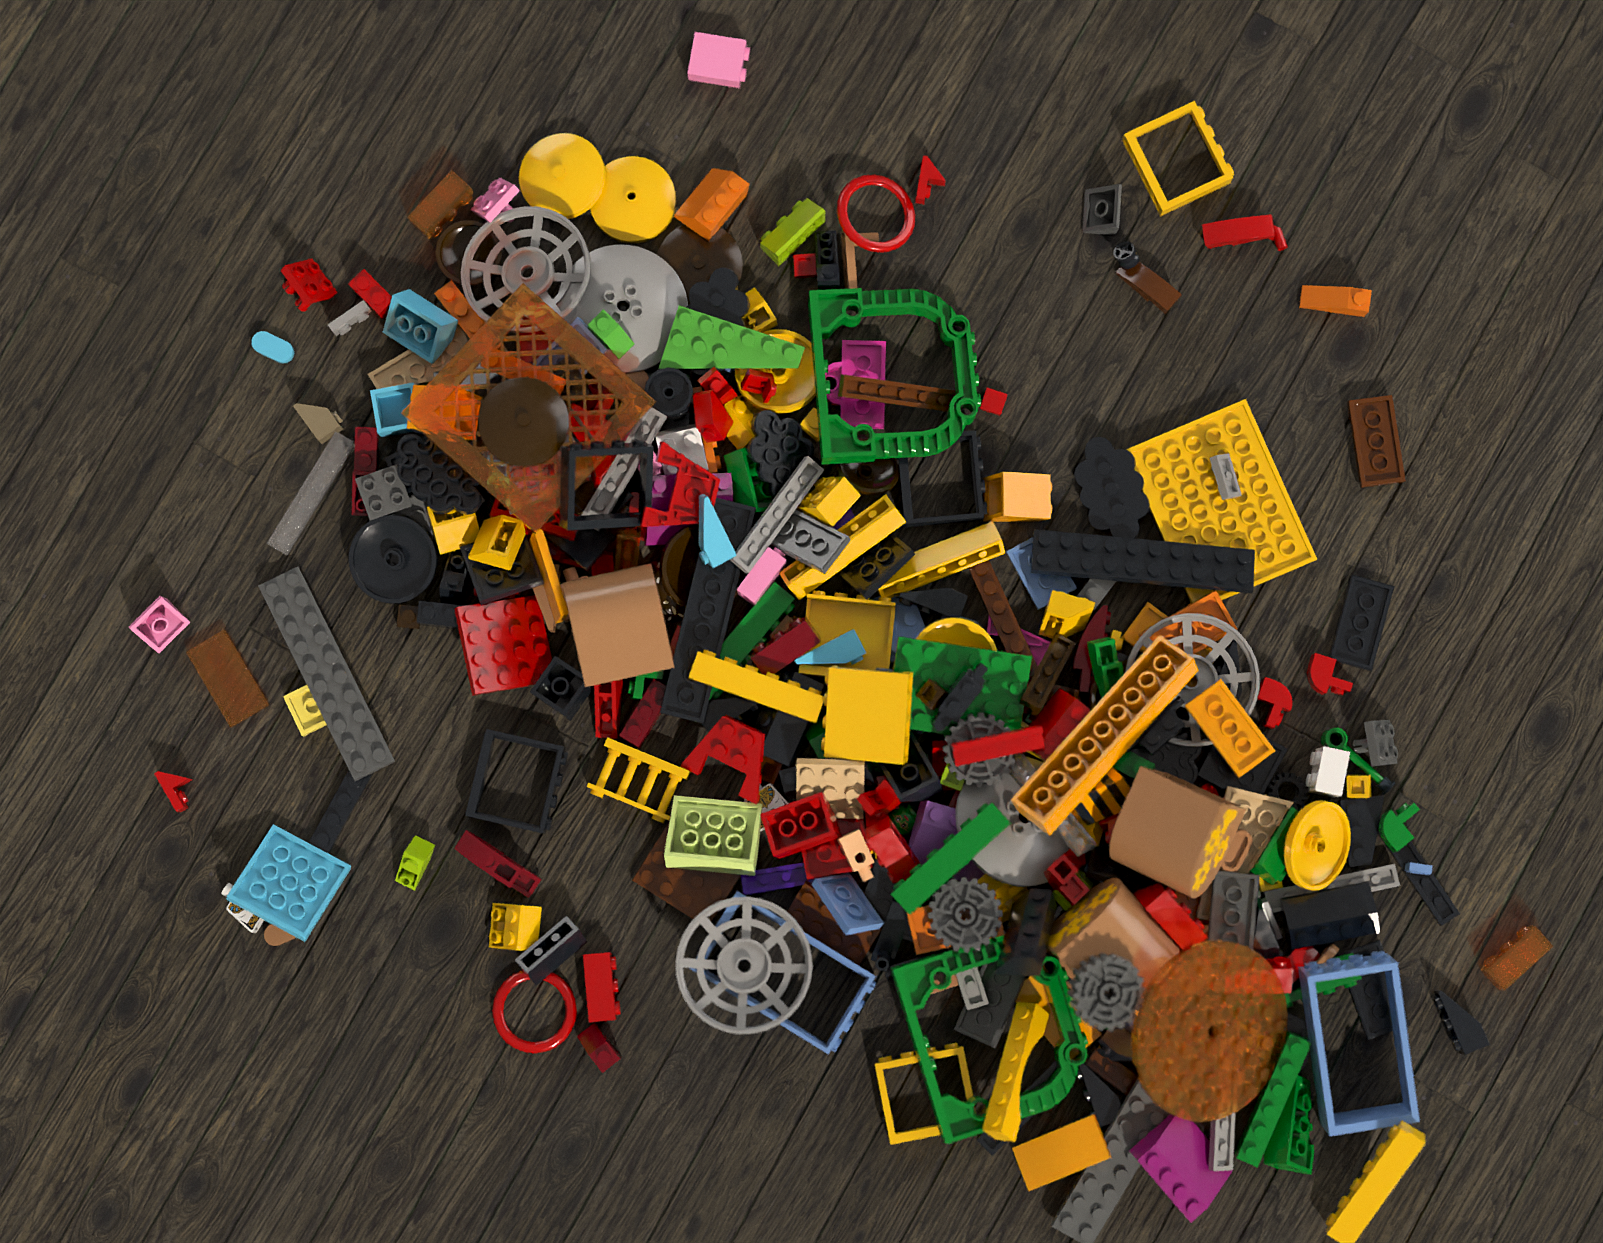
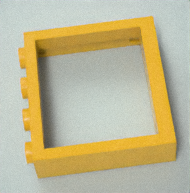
M1195 101L1125 133L1122 138L1160 216L1230 184L1233 179V169L1229 163L1226 164L1223 158L1224 151L1220 144H1216L1213 138L1215 136L1214 131L1210 125L1206 124L1204 111L1201 106L1197 107ZM1190 113L1222 176L1167 201L1136 138Z
M952 1043L944 1045L945 1049L937 1051L935 1047L926 1048L929 1057L932 1056L933 1059L958 1055L966 1100L968 1101L973 1094L963 1046ZM913 1051L901 1053V1058L892 1059L891 1056L878 1058L879 1062L875 1063L891 1145L940 1135L937 1124L895 1133L883 1069L918 1063L917 1056L914 1055Z

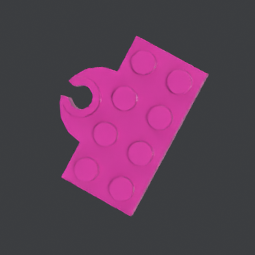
M842 340V362L830 364L828 366V373H825V380L834 379L837 383L836 387L830 390V394H827V401L832 405L841 406L840 418L853 427L859 424H867L872 429H884L885 403L839 397L841 374L885 380L886 341Z

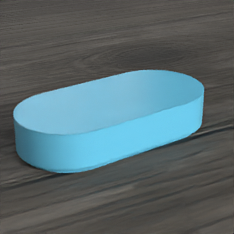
M260 331L252 338L253 348L258 353L279 363H288L294 357V349L290 343L268 332Z

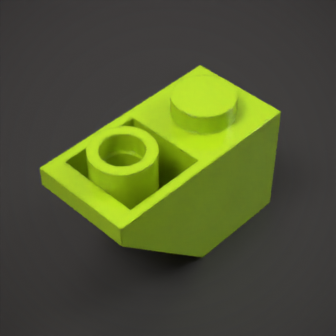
M415 835L404 851L395 881L415 890L431 859L435 844Z

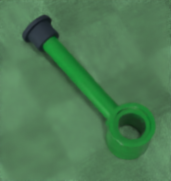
M1332 728L1326 730L1321 736L1322 745L1350 752L1349 759L1367 775H1371V779L1377 783L1376 786L1382 791V795H1385L1394 786L1395 781L1391 782L1386 776L1382 777L1347 745L1348 737L1343 729ZM1332 733L1337 734L1339 737V742L1336 746L1330 742V735Z

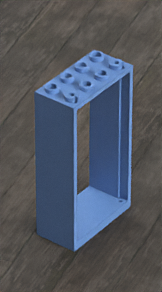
M739 891L734 895V897H747ZM740 905L727 907L715 927L717 928L719 925L732 920ZM752 905L753 909L780 926L786 922L770 910ZM792 928V929L790 930V932H792L793 934L797 935L796 932H795V931L793 930V928ZM804 932L808 943L865 977V980L827 1042L822 1041L789 1019L780 1024L829 1054L831 1050L835 1052L840 1045L841 1039L839 1036L842 1031L847 1033L851 1027L853 1020L850 1018L853 1013H859L865 1001L862 998L865 993L870 994L877 984L874 981L876 976ZM715 940L708 947L704 960L708 959L717 942ZM690 968L697 973V968ZM704 969L706 979L716 985L721 982L718 975L708 969ZM728 988L725 990L738 998V993ZM747 994L748 1005L755 1006L761 1004L760 1001ZM769 1007L759 1011L772 1020L780 1016L779 1013Z
M1375 951L1371 953V956L1362 957V955L1357 954L1349 956V959L1346 960L1331 958L1326 960L1327 963L1309 962L1304 963L1302 967H1298L1307 1034L1311 1042L1310 1055L1320 1125L1329 1136L1391 1127L1393 1125L1397 1126L1401 1120L1407 1124L1420 1122L1398 962L1384 951ZM1385 971L1403 1102L1333 1113L1315 982Z

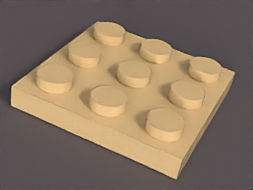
M797 758L796 801L823 792L836 818L863 819L864 810L857 798L861 793H864L865 761Z

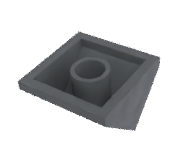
M1116 184L1085 190L1083 233L1117 234L1120 221L1122 185Z

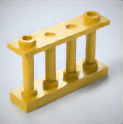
M607 737L604 746L608 748L607 752L609 754L596 786L590 783L587 785L591 789L590 793L601 798L605 794L653 814L652 819L664 823L665 819L670 821L671 816L665 813L678 782H681L682 778L687 780L690 771ZM622 753L629 756V764L615 794L605 790L604 787L617 756L620 757ZM644 762L649 764L648 769L650 771L637 802L625 798V794L637 765ZM663 770L670 773V780L656 811L645 806L658 773L660 774Z

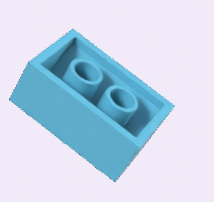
M408 289L392 295L383 333L432 364L435 363L453 340L458 320Z

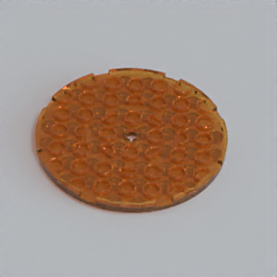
M1224 940L1205 941L1192 945L1191 949L1186 950L1182 954L1174 955L1152 978L1143 993L1145 998L1140 1011H1136L1132 1030L1133 1063L1137 1065L1140 1076L1138 1079L1144 1091L1164 1111L1188 1121L1207 1122L1218 1120L1246 1106L1259 1094L1271 1078V1073L1286 1039L1287 1005L1284 991L1276 972L1261 955L1246 946ZM1213 1026L1214 1035L1208 1036V1030Z

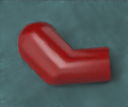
M1274 226L1275 237L1268 239L1274 241L1277 251L1284 250L1288 246L1281 228Z

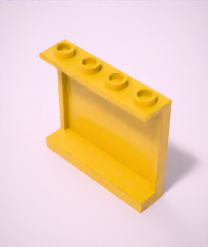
M812 591V594H807L806 617L820 635L821 642L806 653L852 629L855 630L866 653L862 655L863 660L853 665L851 662L800 664V674L825 677L826 671H829V667L838 665L840 668L875 670L876 667L889 669L896 603L892 602L891 598L879 597L878 601L866 600L862 595H857L855 599L847 598L848 594L834 593V596H826L824 591Z
M838 665L829 667V671L827 670L825 675L828 693H825L824 706H827V712L823 717V728L826 730L825 737H823L821 743L824 757L894 764L906 763L909 752L913 672L904 671L898 673L840 668Z

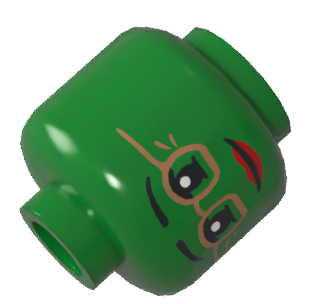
M901 803L899 809L892 810L888 816L900 834L907 836L912 832L918 810L911 803Z

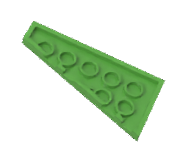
M679 305L658 369L668 367L675 369H711L714 366L715 368H799L805 347Z

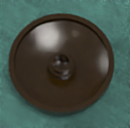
M682 225L673 230L663 240L657 253L679 276L686 292L688 305L691 304L689 300L691 287L698 282H709L711 274L716 269L729 268L733 270L738 276L739 283L742 277L743 261L739 246L734 238L721 227L712 239L707 241L688 226Z
M528 377L513 378L497 385L484 399L479 412V431L484 445L495 458L514 467H533L547 462L560 451L568 435L569 415L562 397L547 383Z
M699 524L689 525L676 532L666 543L660 558L659 571L662 585L668 596L684 609L700 549ZM742 570L740 571L737 588L744 580L745 573Z

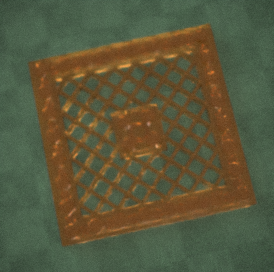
M522 283L401 413L536 534L560 508L561 472L558 474V464H561V459H557L556 454L554 459L543 463L554 464L555 475H542V464L538 465L539 476H526L525 467L523 468V476L510 477L511 465L503 462H494L491 453L489 462L479 453L488 451L486 447H477L476 436L481 435L480 431H476V420H479V416H475V405H482L484 400H475L474 389H487L488 395L490 389L500 384H490L489 373L502 372V382L506 381L505 372H518L519 378L521 377V372L534 371V379H537V371L550 370V381L543 382L552 388L554 386L566 385L567 396L561 397L563 401H567L569 443H564L563 446H570L572 443V432L585 431V442H581L583 445H590L591 441H602L604 444H611L612 440H622L655 405L656 401L530 288ZM524 316H526L529 320H521V319H522ZM516 325V336H506ZM519 325H531L532 335L519 336ZM535 325L541 331H543L545 335H535ZM548 339L549 350H536L535 340ZM532 340L533 351H520V341ZM551 340L562 349L552 350ZM504 341H516L517 351L504 352ZM499 343L501 344V352H491ZM565 354V365H553L552 355ZM536 355H549V366H537ZM568 355L578 364L568 365ZM517 356L518 367H505V357ZM520 356H533V366L521 367ZM489 357H501L502 368H489ZM485 359L486 368L475 369ZM581 369L582 380H569V370ZM553 370H566V380L553 381ZM585 370L595 379H585ZM486 373V384H474V374ZM470 375V385H460ZM585 384H598V395H586ZM601 384L612 394H602ZM569 385H582L583 395L570 396ZM471 389V400L459 401L458 390ZM455 391V401H445ZM599 399V410L587 411L586 400ZM602 399H615V409L603 410ZM618 399L623 403V405L619 409ZM583 400V411H571L570 401ZM471 405L472 416H459V406ZM443 406H456V417H444ZM439 407H440V417L435 413V411H436ZM614 414L603 425V415ZM587 415H600V426H587ZM571 416H584V426L572 427ZM456 421L457 432L446 422ZM460 421H472L473 431L460 432ZM588 431H598L588 442ZM473 436V446L463 437ZM608 455L576 457L575 490ZM506 466L507 477L496 467ZM539 480L540 491L527 492V481ZM542 480H553V481L543 490V482H542ZM512 481H523L524 492ZM529 496L538 497L533 501Z

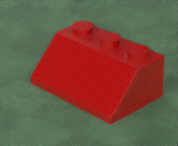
M1059 688L1038 714L1036 720L1029 725V727L1035 725L1042 726V737L1045 747L1030 751L1045 762L1091 710L1078 699Z
M823 792L760 814L772 854L780 859L842 837L836 816Z
M1158 883L1133 893L1144 908L1187 955L1207 938L1206 934L1202 931L1205 926L1197 917L1194 920L1191 919L1189 916L1191 911L1183 902L1178 904L1174 900L1178 896L1169 886L1165 889Z

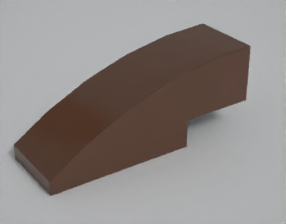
M1140 262L1131 269L1120 267L1115 272L1146 301L1150 300L1164 314L1169 311L1182 295L1159 275Z

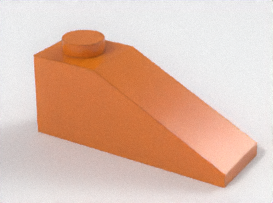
M1303 285L1299 308L1364 317L1369 312L1372 290L1354 287Z

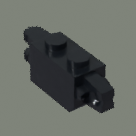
M980 662L973 671L969 668L966 672L963 671L947 691V696L937 707L939 712L933 718L934 720H932L934 729L944 731L945 727L952 720L956 723L983 689L985 680L982 677L988 670L987 666Z

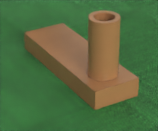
M842 230L845 289L857 288L854 248L857 245ZM859 233L870 241L879 242L878 233Z

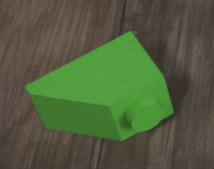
M604 309L588 324V328L618 359L635 345L621 326Z

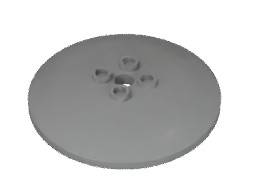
M611 245L589 252L591 268L586 290L576 307L558 322L561 333L577 317H580L588 326L604 309L621 326L635 345L620 359L609 350L594 367L607 372L626 374L644 371L656 366L661 362L679 305L683 307L688 306L686 292L679 276L661 257L640 247ZM584 256L573 265V273H584ZM564 282L561 283L560 288H559V292H560L562 286L564 285ZM582 282L570 283L566 294L557 304L561 312L575 299L582 286ZM625 301L629 304V309L627 311H620L617 308V303Z
M1013 755L1012 758L1016 760L1015 764L1009 765L1010 773H1003V780L1000 782L995 779L993 780V785L988 786L987 783H983L982 787H977L974 782L971 785H967L964 782L956 803V827L959 833L962 830L960 825L968 818L973 820L978 815L976 811L984 803L988 805L994 803L1012 824L976 855L972 861L981 871L1001 883L1017 887H1031L1048 882L1044 876V871L1058 857L1077 844L1071 832L1075 819L1069 814L1050 836L1029 819L1026 824L1019 820V812L1016 810L1011 799L1042 766L1043 762L1026 756Z

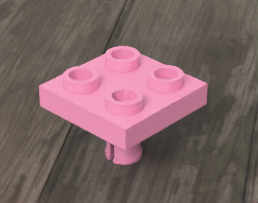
M502 178L494 180L489 185V190L475 200L474 206L471 209L477 216L490 223L499 213L513 209L508 203L520 191L514 184Z

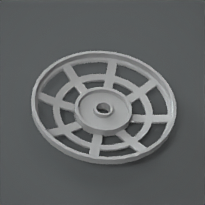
M525 206L513 208L498 214L491 223L486 222L472 237L462 260L461 282L463 291L472 309L489 325L512 333L540 331L561 321L580 302L590 277V254L580 231L560 213L542 207ZM534 216L533 229L520 230L507 236L500 227L501 224L515 218ZM543 217L559 222L572 234L562 242L553 234L542 231ZM493 231L500 242L491 250L485 263L474 261L473 257L480 243ZM531 237L530 247L516 249L512 244L517 239ZM540 238L552 242L557 248L547 255L543 250L539 249ZM576 241L580 244L584 255V273H573L572 259L568 249ZM505 247L510 255L506 258L503 266L493 265L497 254ZM563 254L566 262V273H555L553 262ZM470 269L483 272L484 287L488 294L487 297L477 302L470 285ZM526 269H533V274L530 277H523V272ZM491 274L502 275V281L505 285L496 292L493 291L491 285ZM553 282H564L560 292L552 299L547 290ZM582 282V286L575 299L561 312L556 304L564 297L570 283ZM511 293L519 298L517 308L513 309L506 306L500 299ZM540 296L545 303L544 306L537 309L525 310L528 299ZM494 303L502 311L514 315L511 326L503 325L493 320L482 309ZM548 310L554 316L548 322L537 326L520 328L523 317L539 315Z
M1197 613L1174 615L1151 626L1134 645L1127 661L1125 673L1134 664V660L1142 645L1148 648L1153 643L1149 637L1163 627L1182 622L1183 635L1168 641L1174 645L1183 642L1184 652L1194 658L1199 671L1194 675L1197 679V685L1195 687L1185 685L1172 701L1177 696H1180L1185 702L1181 706L1185 707L1184 705L1220 679L1225 684L1231 683L1230 691L1236 697L1238 683L1252 681L1250 698L1245 708L1249 716L1252 713L1257 702L1260 687L1257 660L1246 639L1226 622L1213 616ZM1191 621L1211 624L1222 629L1227 634L1219 643L1204 636L1192 635ZM1233 639L1245 653L1251 672L1237 673L1232 658L1225 650ZM1192 642L1205 644L1211 647L1212 651L1206 658L1193 654ZM1219 655L1226 662L1230 674L1217 675V671L1212 663ZM1190 713L1189 721H1182L1185 727H1190L1192 740L1172 738L1169 741L1171 744L1184 747H1200L1212 744L1209 738L1201 740L1200 726Z
M734 897L709 906L689 924L677 950L676 976L685 1001L692 1011L704 1022L729 1033L754 1034L781 1024L799 1007L811 981L812 955L802 928L784 909L759 898ZM743 905L742 919L727 921L716 928L707 918L723 908ZM752 905L771 910L781 916L786 922L776 931L764 922L751 919ZM701 924L709 935L701 945L698 958H684L688 941L694 930ZM742 926L741 939L729 943L721 934L729 928ZM751 926L760 928L771 936L761 945L759 942L750 939ZM792 928L802 944L805 964H792L789 948L783 939ZM715 940L722 948L718 960H704L708 947ZM776 943L780 945L785 964L771 963L768 951ZM741 960H748L751 963V968L748 972L743 973L738 970V963ZM683 967L697 968L699 983L706 994L697 1003L691 998L686 987ZM704 969H715L718 971L721 982L712 990L705 979ZM771 972L784 973L782 983L774 993L766 982ZM791 973H805L801 990L793 1004L788 1008L781 1001L780 997L788 986ZM728 988L738 993V1006L727 1004L720 1000L718 996ZM760 990L768 999L759 1005L747 1007L748 993ZM713 1002L724 1010L737 1013L736 1027L717 1022L707 1016L702 1010ZM772 1004L781 1013L779 1017L766 1024L746 1027V1014L762 1011Z

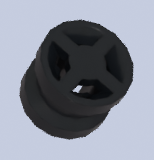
M1121 242L1113 251L1116 260H1118L1119 265L1123 269L1135 267L1140 260V256L1131 242Z

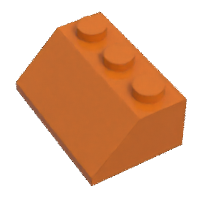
M712 168L674 214V217L704 239L710 241L746 197L750 184L732 171Z

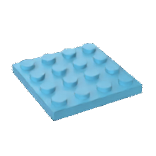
M273 824L228 893L226 900L305 942L349 873L351 865Z

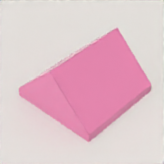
M159 596L129 626V629L156 652L160 653L190 621L168 599Z

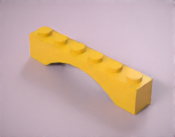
M1017 1002L982 1129L996 1140L1012 1142L1016 1140L1021 1121L1019 1095L1023 1070L1032 1048L1044 1035L1049 1013L1036 1003Z

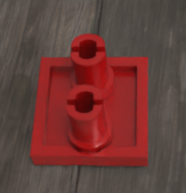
M312 258L285 265L280 270L287 279L282 285L283 289H286L285 291L288 294H294L296 291L300 296L295 301L296 306L301 303L298 307L300 311L305 312L312 303L333 298L338 293L331 281L326 278L319 265Z

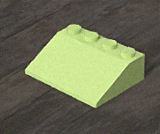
M674 795L664 853L666 867L755 876L761 828L760 814L762 813L763 805L759 803Z

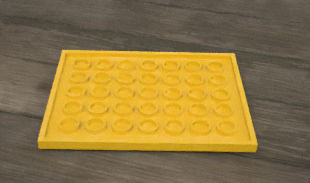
M1246 399L1126 449L1135 457V471L1144 478L1145 484L1142 492L1147 495L1150 501L1149 509L1163 541L1254 549V587L1317 560ZM1230 454L1242 496L1222 500L1215 475L1211 468L1210 457ZM1184 587L1191 603L1213 591ZM1216 590L1221 600L1240 593Z

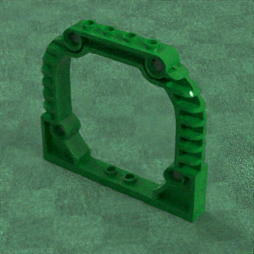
M862 288L809 290L808 310L821 465L874 462L875 459L927 457L939 454L951 447L959 439L965 426L970 425L974 421L978 407H981V396L976 391V386H979V375L974 371V366L977 365V355L972 350V345L975 344V334L970 330L969 320L963 315H956L953 308L939 296L925 290L910 288L862 291ZM853 310L857 315L850 316L846 312ZM910 314L924 316L938 325L942 342L952 350L956 395L948 407L946 422L937 428L926 431L874 433L871 426L867 424H859L853 427L837 414L828 415L827 394H830V382L825 380V373H828V360H824L822 339H829L842 325L847 327L857 326L861 318L867 316ZM953 326H959L963 331L957 332L953 329ZM966 408L971 414L965 415L961 412V409ZM865 435L868 440L860 441L857 436Z
M1004 935L990 938V944L987 946L984 944L980 945V950L978 951L970 948L969 953H965L963 948H960L958 952L952 949L890 968L942 1142L945 1144L983 1133L982 1129L990 1102L981 1096H972L965 1102L952 1097L948 1093L940 1095L933 1072L936 1069L933 1057L928 1055L926 1048H930L926 1034L922 1035L915 1010L924 1008L927 999L934 989L943 990L951 984L952 975L997 961ZM1045 955L1044 963L1050 961L1052 963V970L1045 973L1042 967L1040 976L1031 977L1036 982L1044 984L1060 1035V1040L1056 1043L1054 1049L1057 1068L1046 1082L1020 1093V1118L1046 1111L1065 1098L1076 1079L1078 1066L1083 1064L1087 1058L1085 1045L1088 1044L1084 1031L1081 1032L1079 1027L1081 1018L1076 1016L1074 1007H1071L1069 1004L1072 997L1068 996L1067 993L1071 988L1068 989L1065 981L1068 980L1066 969L1061 967L1060 962L1055 957ZM937 972L944 974V980L940 984L934 982V975ZM1073 1048H1077L1079 1051L1075 1059L1069 1057V1052ZM981 1102L983 1104V1111L975 1114L973 1111L974 1105Z

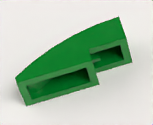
M1108 637L1087 642L1092 670L1101 698L1124 675L1122 662L1118 661L1115 639Z

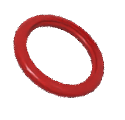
M863 175L851 180L840 192L837 201L838 220L843 232L857 246L873 252H889L902 246L911 236L915 226L913 204L909 195L895 181L879 175ZM866 185H877L890 190L896 195L903 206L905 214L903 228L896 237L886 242H875L862 237L856 232L848 219L847 206L850 197L857 189Z
M521 970L507 978L497 990L493 1000V1022L499 1035L511 1047L527 1053L546 1052L560 1045L571 1033L576 1021V1000L565 980L552 972L543 981L556 987L564 999L566 1012L562 1026L556 1034L544 1041L529 1042L518 1038L507 1027L503 1009L509 992L519 983L530 980Z

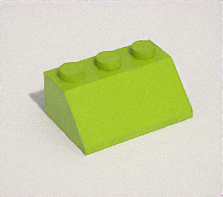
M808 198L803 202L801 200L798 201L792 208L793 212L788 217L784 215L776 223L777 227L772 232L770 230L767 231L760 239L762 241L760 243L761 249L778 266L825 222V210Z

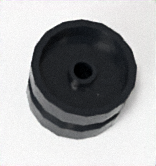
M670 367L659 369L651 374L647 380L644 390L647 405L667 416L666 420L672 421L682 418L693 406L694 393L691 381L679 369ZM666 392H669V393H672V392H673V395L668 397V396H666L665 393H666Z

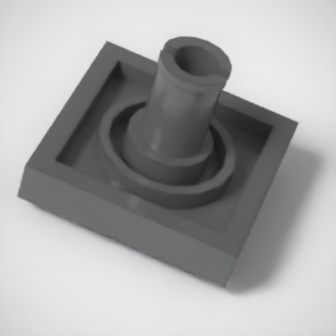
M397 464L355 479L370 521L412 507L405 485L398 477Z
M1390 720L1364 722L1367 739L1354 740L1353 746L1362 745V747L1354 748V751L1357 754L1369 752L1372 767L1397 764L1398 750L1394 746V727Z

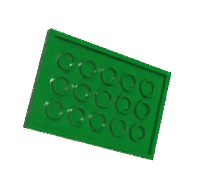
M898 636L893 672H913L910 729L950 735V726H956L958 723L952 720L945 727L944 731L934 729L932 720H934L933 718L939 712L938 708L935 711L931 710L916 695L929 678L935 680L947 692L963 671L966 672L969 668L973 671L980 662L988 667V670L982 677L985 680L983 689L960 718L965 720L967 719V714L971 713L973 717H976L978 712H982L984 717L991 714L995 716V721L1001 719L1004 722V728L1009 727L1011 731L1021 729L1024 705L1019 702L1028 686L1032 656Z

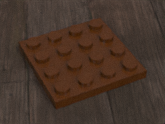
M668 823L632 881L687 916L695 919L698 914L709 906L726 900L741 874L666 867L664 853L669 829ZM718 911L707 918L712 922Z

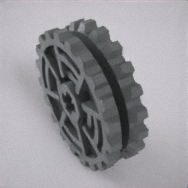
M978 712L976 717H973L970 713L967 714V719L963 720L960 718L957 721L958 725H951L949 728L951 731L950 735H945L944 737L945 741H947V745H943V751L947 753L944 756V761L950 763L948 769L951 773L956 772L955 777L959 781L964 778L967 785H971L974 782L977 787H982L983 783L991 786L993 785V780L996 779L999 782L1003 780V773H1010L1011 770L1008 767L1010 764L1014 765L1016 761L1012 758L1013 754L955 766L951 743L1011 731L1009 727H1003L1004 722L1001 719L995 721L994 715L989 714L987 717H984L982 712Z
M962 877L960 882L952 879L951 885L943 884L941 886L942 891L940 893L935 892L933 895L936 900L935 902H930L929 908L933 910L931 913H928L929 919L933 920L930 927L931 930L937 931L935 934L937 940H944L943 945L945 947L952 945L953 951L958 952L960 948H963L965 953H969L970 948L978 951L980 950V945L984 944L987 946L990 944V937L995 938L997 936L995 929L1000 928L1002 924L998 918L1003 916L1002 910H998L1001 902L999 899H994L996 893L994 890L988 891L986 883L980 885L978 884V879L975 878L971 882L967 881L966 877ZM965 909L970 910L969 915L971 916V919L967 920L966 918V921L961 920L962 916L960 914V911L964 910L965 912Z
M1100 953L1097 958L1095 955H1091L1088 962L1082 960L1080 962L1081 968L1079 970L1074 969L1072 972L1075 977L1074 979H1069L1068 984L1072 988L1067 991L1068 996L1072 997L1069 1004L1076 1009L1074 1012L1076 1016L1098 1030L1107 1028L1108 1031H1114V1026L1121 1029L1126 1021L1129 1023L1133 1022L1132 1016L1134 1014L1139 1015L1141 1012L1138 1007L1140 1004H1144L1145 1000L1142 998V994L1146 993V988L1141 986L1144 979L1142 976H1138V968L1133 967L1130 961L1112 953L1110 955ZM1109 989H1110V992H1109V993L1103 994V993H1104V990H1109Z

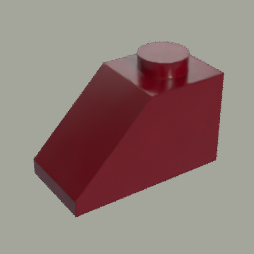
M595 1022L577 1036L590 1058L602 1073L622 1058Z

